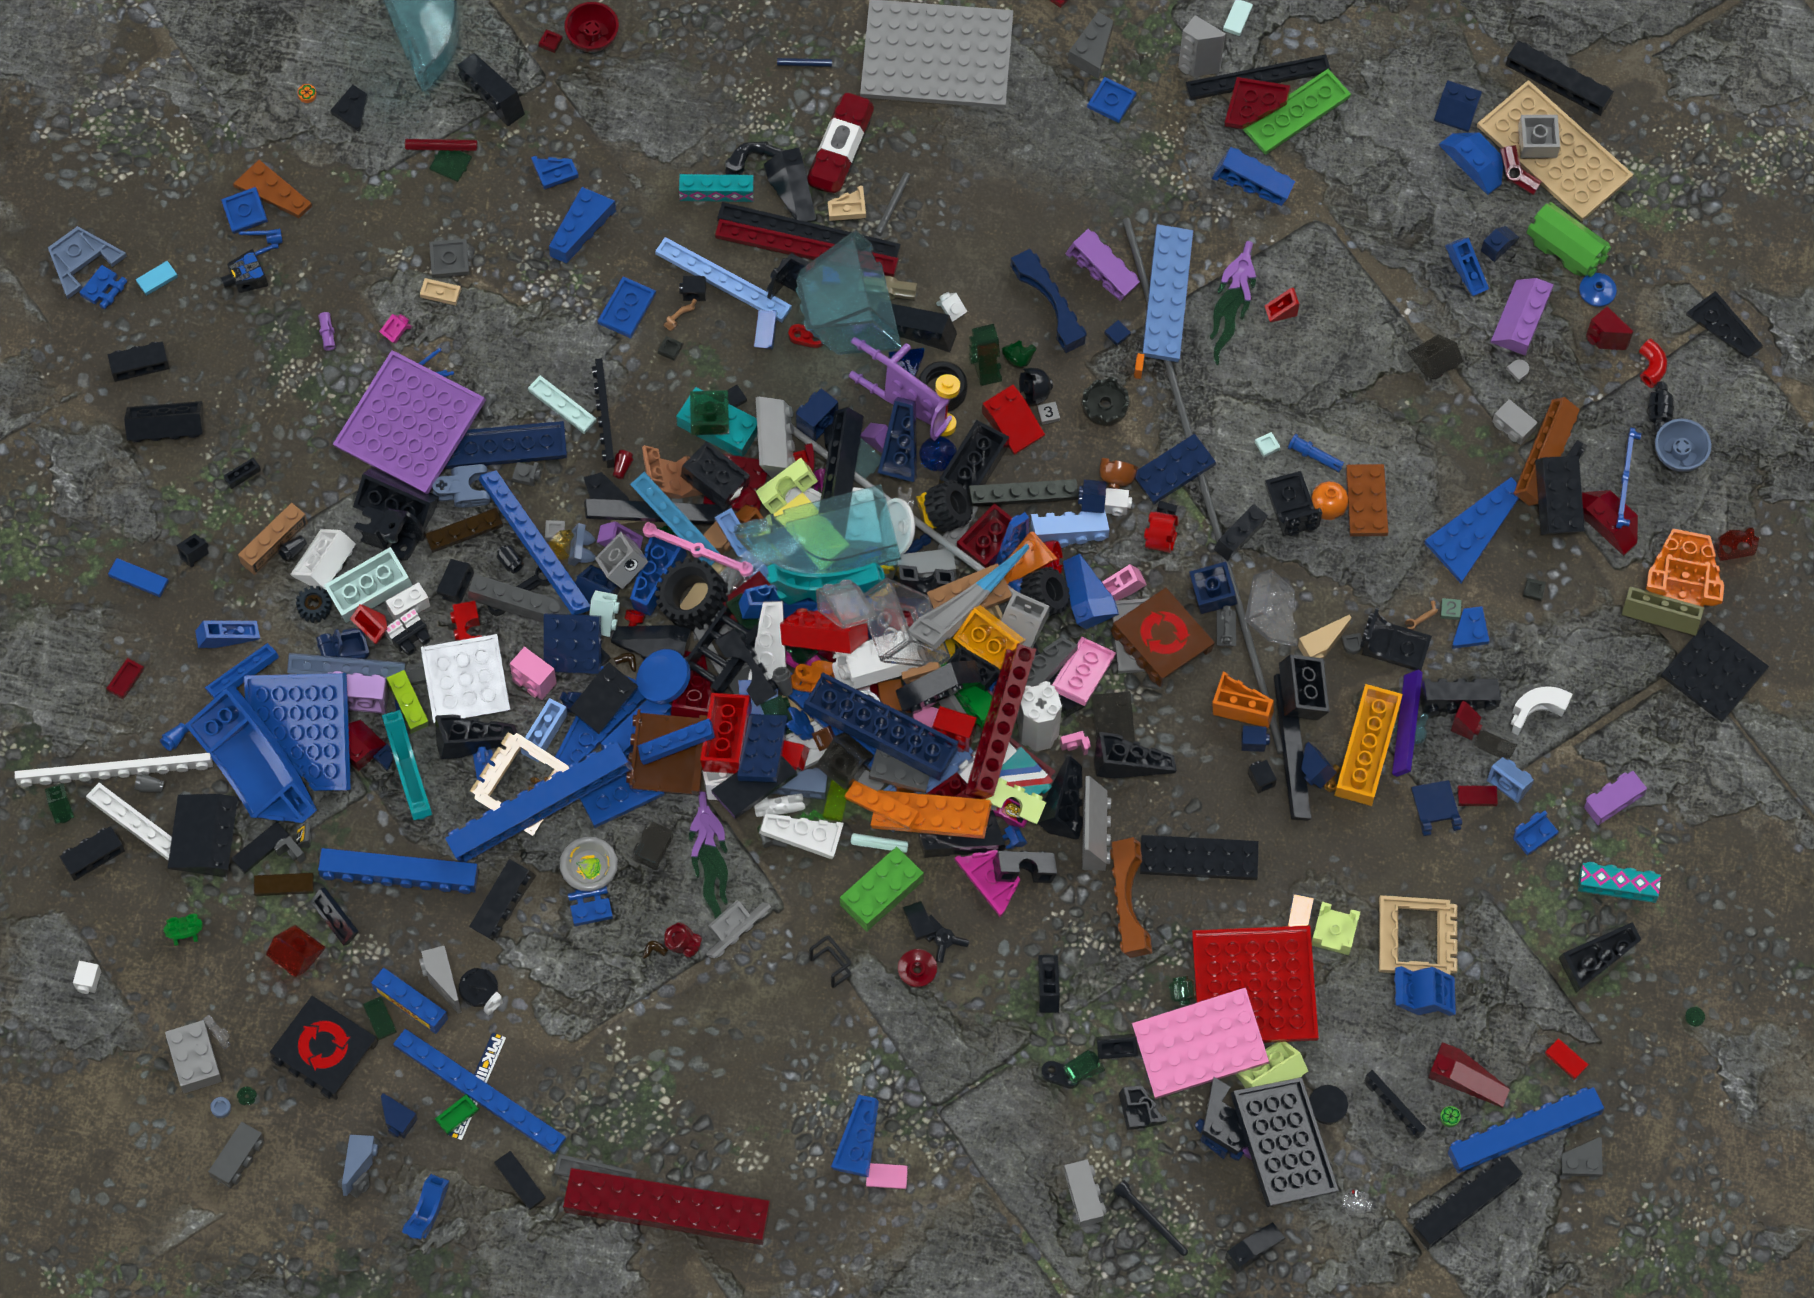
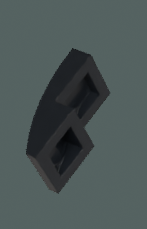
M921 901L903 907L916 941L935 934L932 923Z

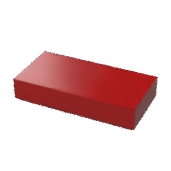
M1559 1038L1545 1052L1546 1056L1574 1080L1589 1065Z

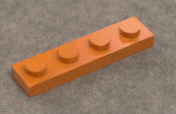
M855 780L845 794L846 800L911 830L920 816L918 810Z

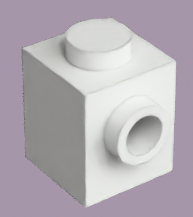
M1106 488L1105 512L1114 516L1127 515V508L1131 509L1132 497H1128L1129 490Z
M79 961L73 984L78 992L84 994L89 992L95 993L101 974L99 965Z

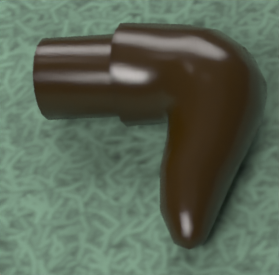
M623 653L614 658L616 665L629 662L631 670L636 672V658L633 653Z
M649 941L642 958H647L652 950L665 956L668 949L657 941Z

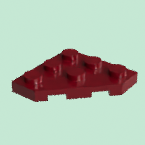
M1237 77L1225 119V126L1244 129L1287 105L1291 86Z

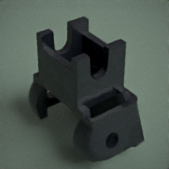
M365 506L362 515L370 518L371 522L369 524L357 522L354 526L355 530L361 531L363 535L361 542L380 548L383 551L388 549V543H392L390 547L397 559L401 561L408 560L418 542L423 541L425 538L423 526L408 511L389 508L383 512ZM402 547H407L405 551H401Z

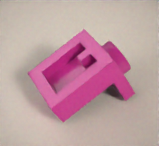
M392 314L379 332L396 344L405 330L411 329L412 326L408 323L409 319L404 315Z

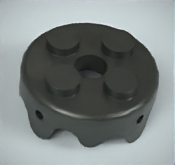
M1114 377L1093 381L1083 392L1082 407L1085 415L1092 422L1099 425H1112L1121 421L1128 412L1129 407L1127 389L1121 387ZM1103 400H1108L1111 405L1104 407L1100 403Z

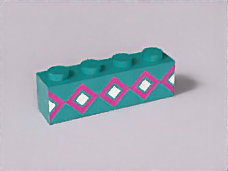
M680 174V201L753 202V175Z
M1595 862L1583 863L1580 869L1578 891L1656 903L1659 897L1661 874H1656L1654 871L1641 872L1634 868L1621 869L1614 865L1601 866Z

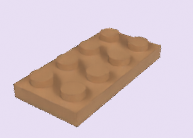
M998 563L927 592L933 609L978 582L999 566ZM1004 578L980 604L982 607L989 609L1011 599L1012 594Z

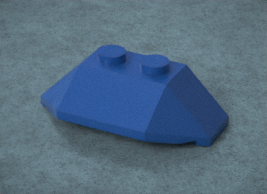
M1480 132L1453 133L1439 143V146L1487 195L1502 185V156Z

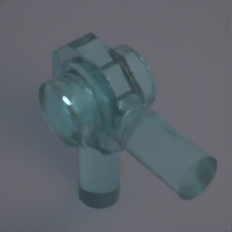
M1426 713L1421 714L1416 725L1414 743L1419 744L1426 739L1427 731L1425 724L1429 717ZM1394 725L1393 732L1397 733L1398 725Z

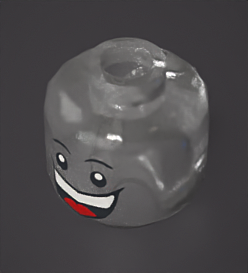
M1352 1189L1349 1193H1345L1342 1208L1345 1209V1213L1348 1215L1363 1218L1366 1212H1371L1373 1201L1369 1200L1367 1192Z

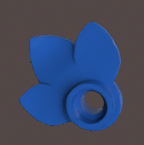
M795 707L787 708L793 719L786 723L788 728L802 740H811L814 728L810 724L808 716L802 710L799 711Z

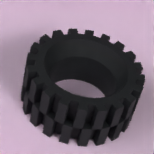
M685 558V563H682L680 560L675 562L676 567L673 568L670 565L667 568L669 573L667 575L662 573L660 576L663 581L662 583H657L656 587L660 591H655V596L659 599L656 602L660 610L674 625L687 627L691 631H694L696 626L701 630L704 629L703 624L706 623L708 626L712 624L711 619L725 606L723 602H728V597L725 594L728 593V588L725 586L724 579L706 561L703 560L701 562L699 558H694L693 561L690 558ZM695 583H706L708 591L701 603L689 610L681 609L680 598L685 589Z

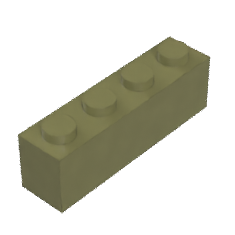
M1629 587L1622 615L1696 636L1704 607Z

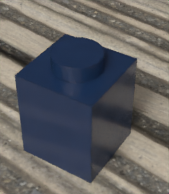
M1243 726L1241 751L1265 752L1266 745L1270 743V734L1266 733V727Z

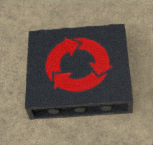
M311 996L271 1049L270 1055L271 1061L279 1067L283 1065L292 1076L296 1078L300 1076L304 1079L306 1085L321 1090L320 1093L328 1099L332 1097L337 1100L336 1093L369 1048L374 1050L378 1041L376 1036L314 996Z

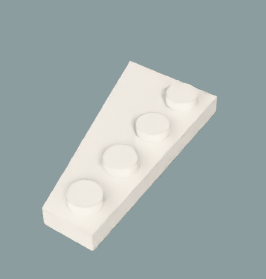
M783 601L763 602L754 650L757 653L755 657L759 663L762 662L768 671L766 675L769 679L772 678L773 671L776 668H787L786 647L782 645L780 623L784 621ZM750 669V673H749L748 680H752V672H751V669Z

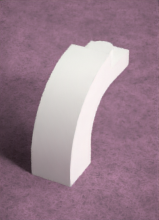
M1539 687L1525 693L1514 706L1512 713L1515 715L1511 721V725H1513L1511 732L1519 735L1527 717L1535 711L1547 710L1562 717L1571 700L1572 693L1556 687Z

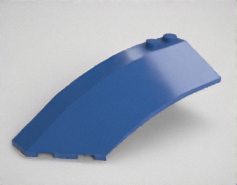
M235 686L226 688L185 724L206 752L211 754L213 761L227 778L251 818L303 823L317 811L290 759L258 714Z

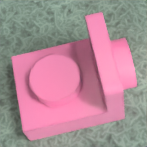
M1083 731L1060 737L1062 750L1067 749L1071 751L1081 746L1083 755L1088 754V748L1091 745L1088 736L1085 737Z

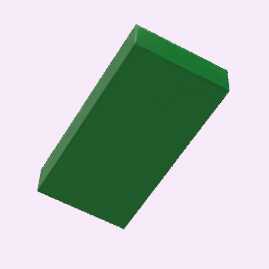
M466 1094L436 1117L435 1121L449 1135L476 1114L479 1108Z

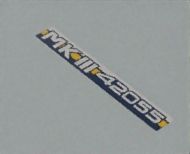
M495 1033L491 1034L474 1073L476 1077L485 1083L488 1081L506 1037ZM471 1118L450 1133L449 1136L462 1140Z

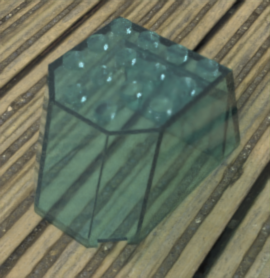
M857 230L850 233L802 268L796 279L798 286L796 287V292L801 299L800 309L805 316L804 326L806 330L810 331L814 337H817L822 344L827 345L837 355L864 352L863 350H858L857 346L851 343L853 337H857L861 341L865 340L866 344L875 350L883 351L901 348L881 262H876L871 252L874 249L872 244Z

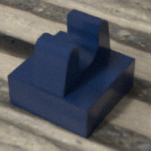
M562 692L559 699L563 702L562 705L566 706L567 712L572 713L569 709L580 697L581 692H568V694Z

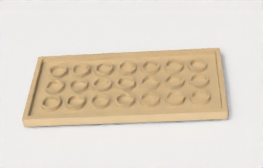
M1529 80L1477 123V128L1498 147L1504 148L1516 145L1521 167L1532 176L1541 180L1542 183L1540 185L1581 222L1633 178V173ZM1521 115H1558L1560 149L1557 158L1520 157L1518 124Z

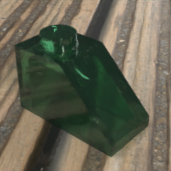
M64 783L46 788L45 793L55 824L59 822L66 823L71 818H74Z

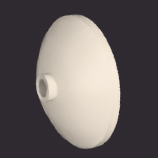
M900 498L890 499L884 505L879 518L883 548L891 555L904 554L911 546L915 535L913 511L908 503Z

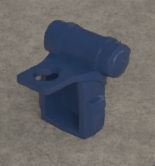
M336 629L333 636L330 633H326L316 638L321 656L367 659L369 656L367 641L361 629H346L342 633H339V630Z

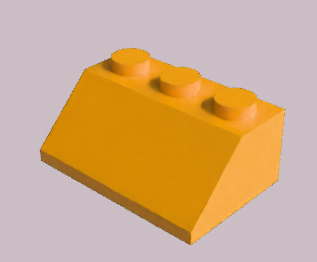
M981 605L973 608L953 637L954 640L967 650L995 665L1000 670L1006 649L1014 650L1018 643L1023 645L1025 642L1023 637Z

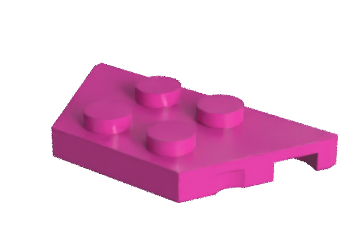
M991 850L986 853H973L971 856L965 857L956 856L955 862L998 916L1001 917L1020 883V878L1017 876L1015 882L995 880L993 860L998 850Z

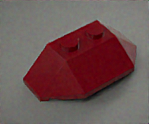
M1611 490L1582 492L1584 520L1623 556L1626 555L1637 545L1638 515L1625 504L1624 518L1630 520L1629 527L1623 525L1621 529L1616 528L1620 498Z

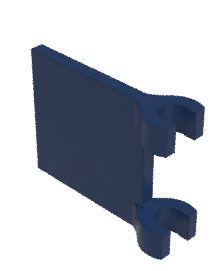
M1449 780L1411 787L1423 836L1431 835L1432 822L1451 819L1453 831L1461 830L1462 819L1458 813Z

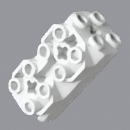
M905 631L866 641L851 654L835 652L836 654H834L833 659L836 658V662L832 664L835 679L857 689L902 676L901 672L922 666V659L918 655L916 648L917 641L913 636L910 637L908 634H905Z
M1048 681L1042 682L1037 686L1025 687L1016 717L1021 744L1031 747L1035 752L1050 749L1055 739L1059 736L1062 705L1055 686L1050 685Z

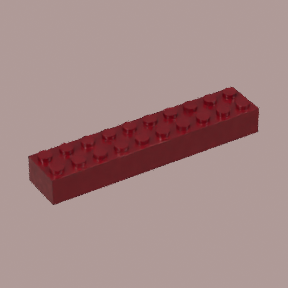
M571 1168L563 1208L565 1213L763 1245L770 1201Z

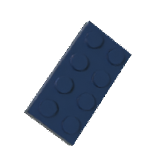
M1193 434L1138 469L1135 480L1154 505L1159 500L1167 497L1215 466L1216 461L1198 437Z
M749 714L737 775L738 781L777 782L787 730V715Z

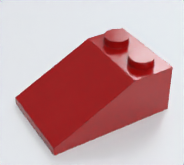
M1014 384L982 403V414L995 430L1009 436L1008 448L1014 455L1045 436L1027 402Z

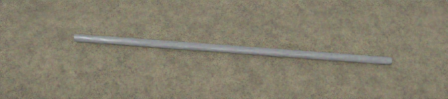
M794 427L793 435L805 444L812 443L813 450L827 460L828 451ZM855 472L854 480L865 489H872L873 495L884 503L892 499ZM914 515L915 526L976 571L985 569V567ZM1008 585V588L1011 594L1013 595L1014 591L1016 590H1014L1012 587Z

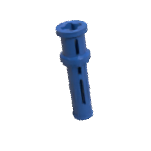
M1297 434L1293 436L1288 449H1294L1300 452L1303 457L1309 456L1338 473L1344 465L1343 461L1314 447L1311 441L1307 442L1299 438Z

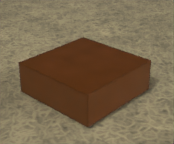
M831 726L812 733L819 751L838 743Z

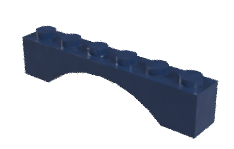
M1028 249L1012 257L1010 267L1019 281L1039 290L1051 303L1058 322L1056 339L1064 352L1068 353L1084 345L1087 336L1084 327L1079 326L1075 313L1069 310L1066 299L1058 293L1059 289L1056 283H1052L1049 279V273L1046 268H1042L1038 255L1034 254L1031 249Z

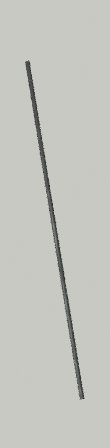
M1124 218V227L1145 299L1148 303V279L1130 218ZM1163 360L1187 439L1193 433L1172 361ZM1202 473L1197 478L1217 543L1222 537L1207 481L1204 473ZM1220 555L1222 562L1227 563L1238 603L1235 605L1259 691L1269 697L1230 560L1227 561ZM1273 713L1270 728L1277 753L1283 754L1281 735Z

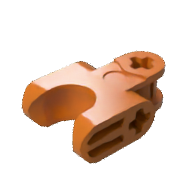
M818 660L814 661L811 666L806 664L797 665L794 674L791 675L792 687L798 691L812 692L822 672L835 678L832 669L833 663Z

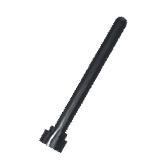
M1125 1180L1122 1181L1113 1192L1118 1197L1126 1198L1182 1256H1186L1188 1250L1131 1193L1130 1185Z

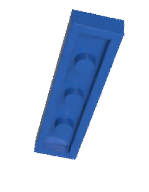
M267 643L210 683L205 689L215 699L226 688L239 687L244 683V676L256 675L263 668L278 659L279 656Z
M708 718L638 745L641 762L645 765L715 738L712 722Z

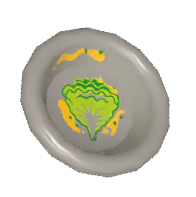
M582 837L572 841L565 847L560 857L559 869L563 879L571 887L580 891H595L604 888L612 881L617 871L618 859L614 849L606 841L597 837Z

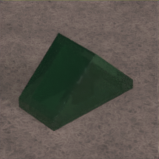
M1089 1050L1063 1066L1072 1083L1105 1071L1096 1053Z

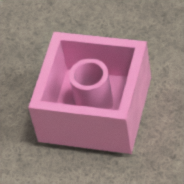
M526 647L510 662L513 682L519 687H525L527 692L534 698L538 697L543 700L557 684L554 668Z

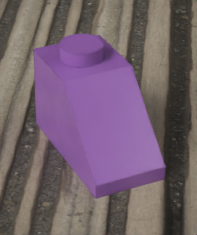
M615 521L600 526L597 543L606 547L621 531L635 541L641 549L643 536Z

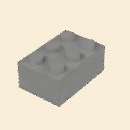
M204 1020L165 1032L183 1093L222 1082Z

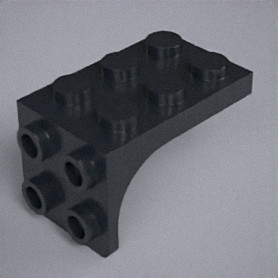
M1301 471L1265 480V486L1283 536H1294L1305 530L1313 531L1320 526L1322 509L1314 508Z
M1376 607L1374 612H1370L1360 645V647H1363L1362 655L1421 671L1432 636L1387 622L1379 615L1380 608Z

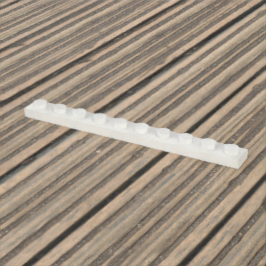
M210 753L15 771V780L18 785L29 787L32 784L39 783L49 785L52 782L69 783L71 780L89 781L92 778L109 779L113 776L125 778L134 774L142 775V773L149 775V773L155 772L166 774L169 771L176 770L178 772H186L188 769L206 770L208 767H213Z

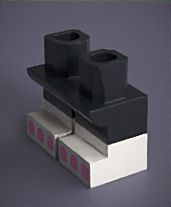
M414 608L401 616L400 620L397 619L388 625L385 632L386 637L399 652L403 651L408 656L416 651V647L413 644L415 641L419 640L422 645H426L431 641L427 625L423 623Z

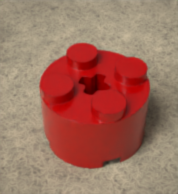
M1151 511L1148 520L1150 526L1145 529L1144 539H1146L1145 548L1171 553L1177 537L1176 527L1174 526H1178L1179 518L1176 515Z

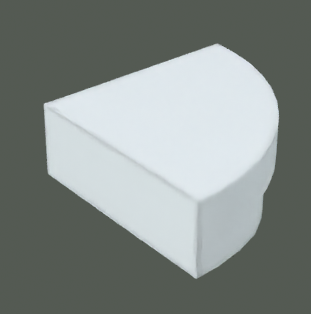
M498 992L488 1000L484 1007V1012L488 1016L503 1004L502 996Z

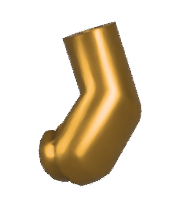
M1336 764L1332 767L1337 773L1324 785L1325 790L1329 792L1336 789L1335 777L1341 772L1340 767Z

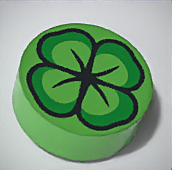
M1453 1106L1445 1107L1440 1114V1120L1446 1127H1455L1461 1118L1460 1111Z

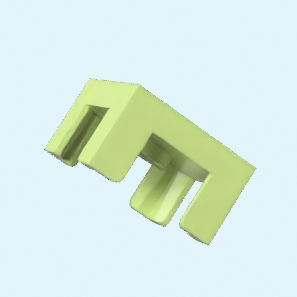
M1322 902L1312 939V946L1349 955L1360 912L1351 910L1350 914L1330 910L1331 904Z

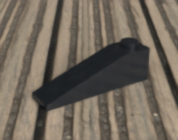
M800 148L781 151L764 163L768 182L774 187L777 195L783 200L794 219L815 222L816 215Z
M456 714L436 715V746L441 759L462 758L476 754L479 747H486V750L503 746L501 742L506 734L509 732L515 735L517 733L514 724L497 721L481 722L478 721L479 718L473 717L472 720L463 719L461 715Z
M1098 733L1094 758L1097 777L1115 779L1172 774L1177 771L1174 755L1155 748H1145L1140 746V742L1137 741L1132 743L1124 740L1123 736L1119 734Z

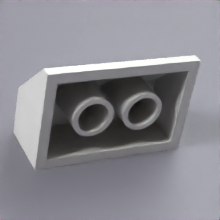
M320 529L290 575L309 586H313L315 589L316 586H320V589L324 588L326 590L324 585L332 581L335 575L342 569L343 563L352 554L356 543L341 530Z

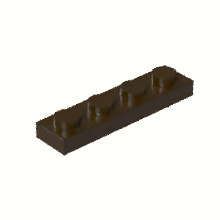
M494 508L426 533L425 537L431 552L434 553L503 527V523L497 509Z

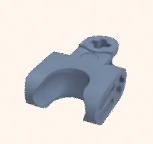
M483 464L454 467L451 469V476H440L432 485L433 494L439 496L438 501L454 500V505L459 508L488 505L491 501L489 493L484 490L477 491L470 487L474 481L479 480L481 474L488 473V469Z

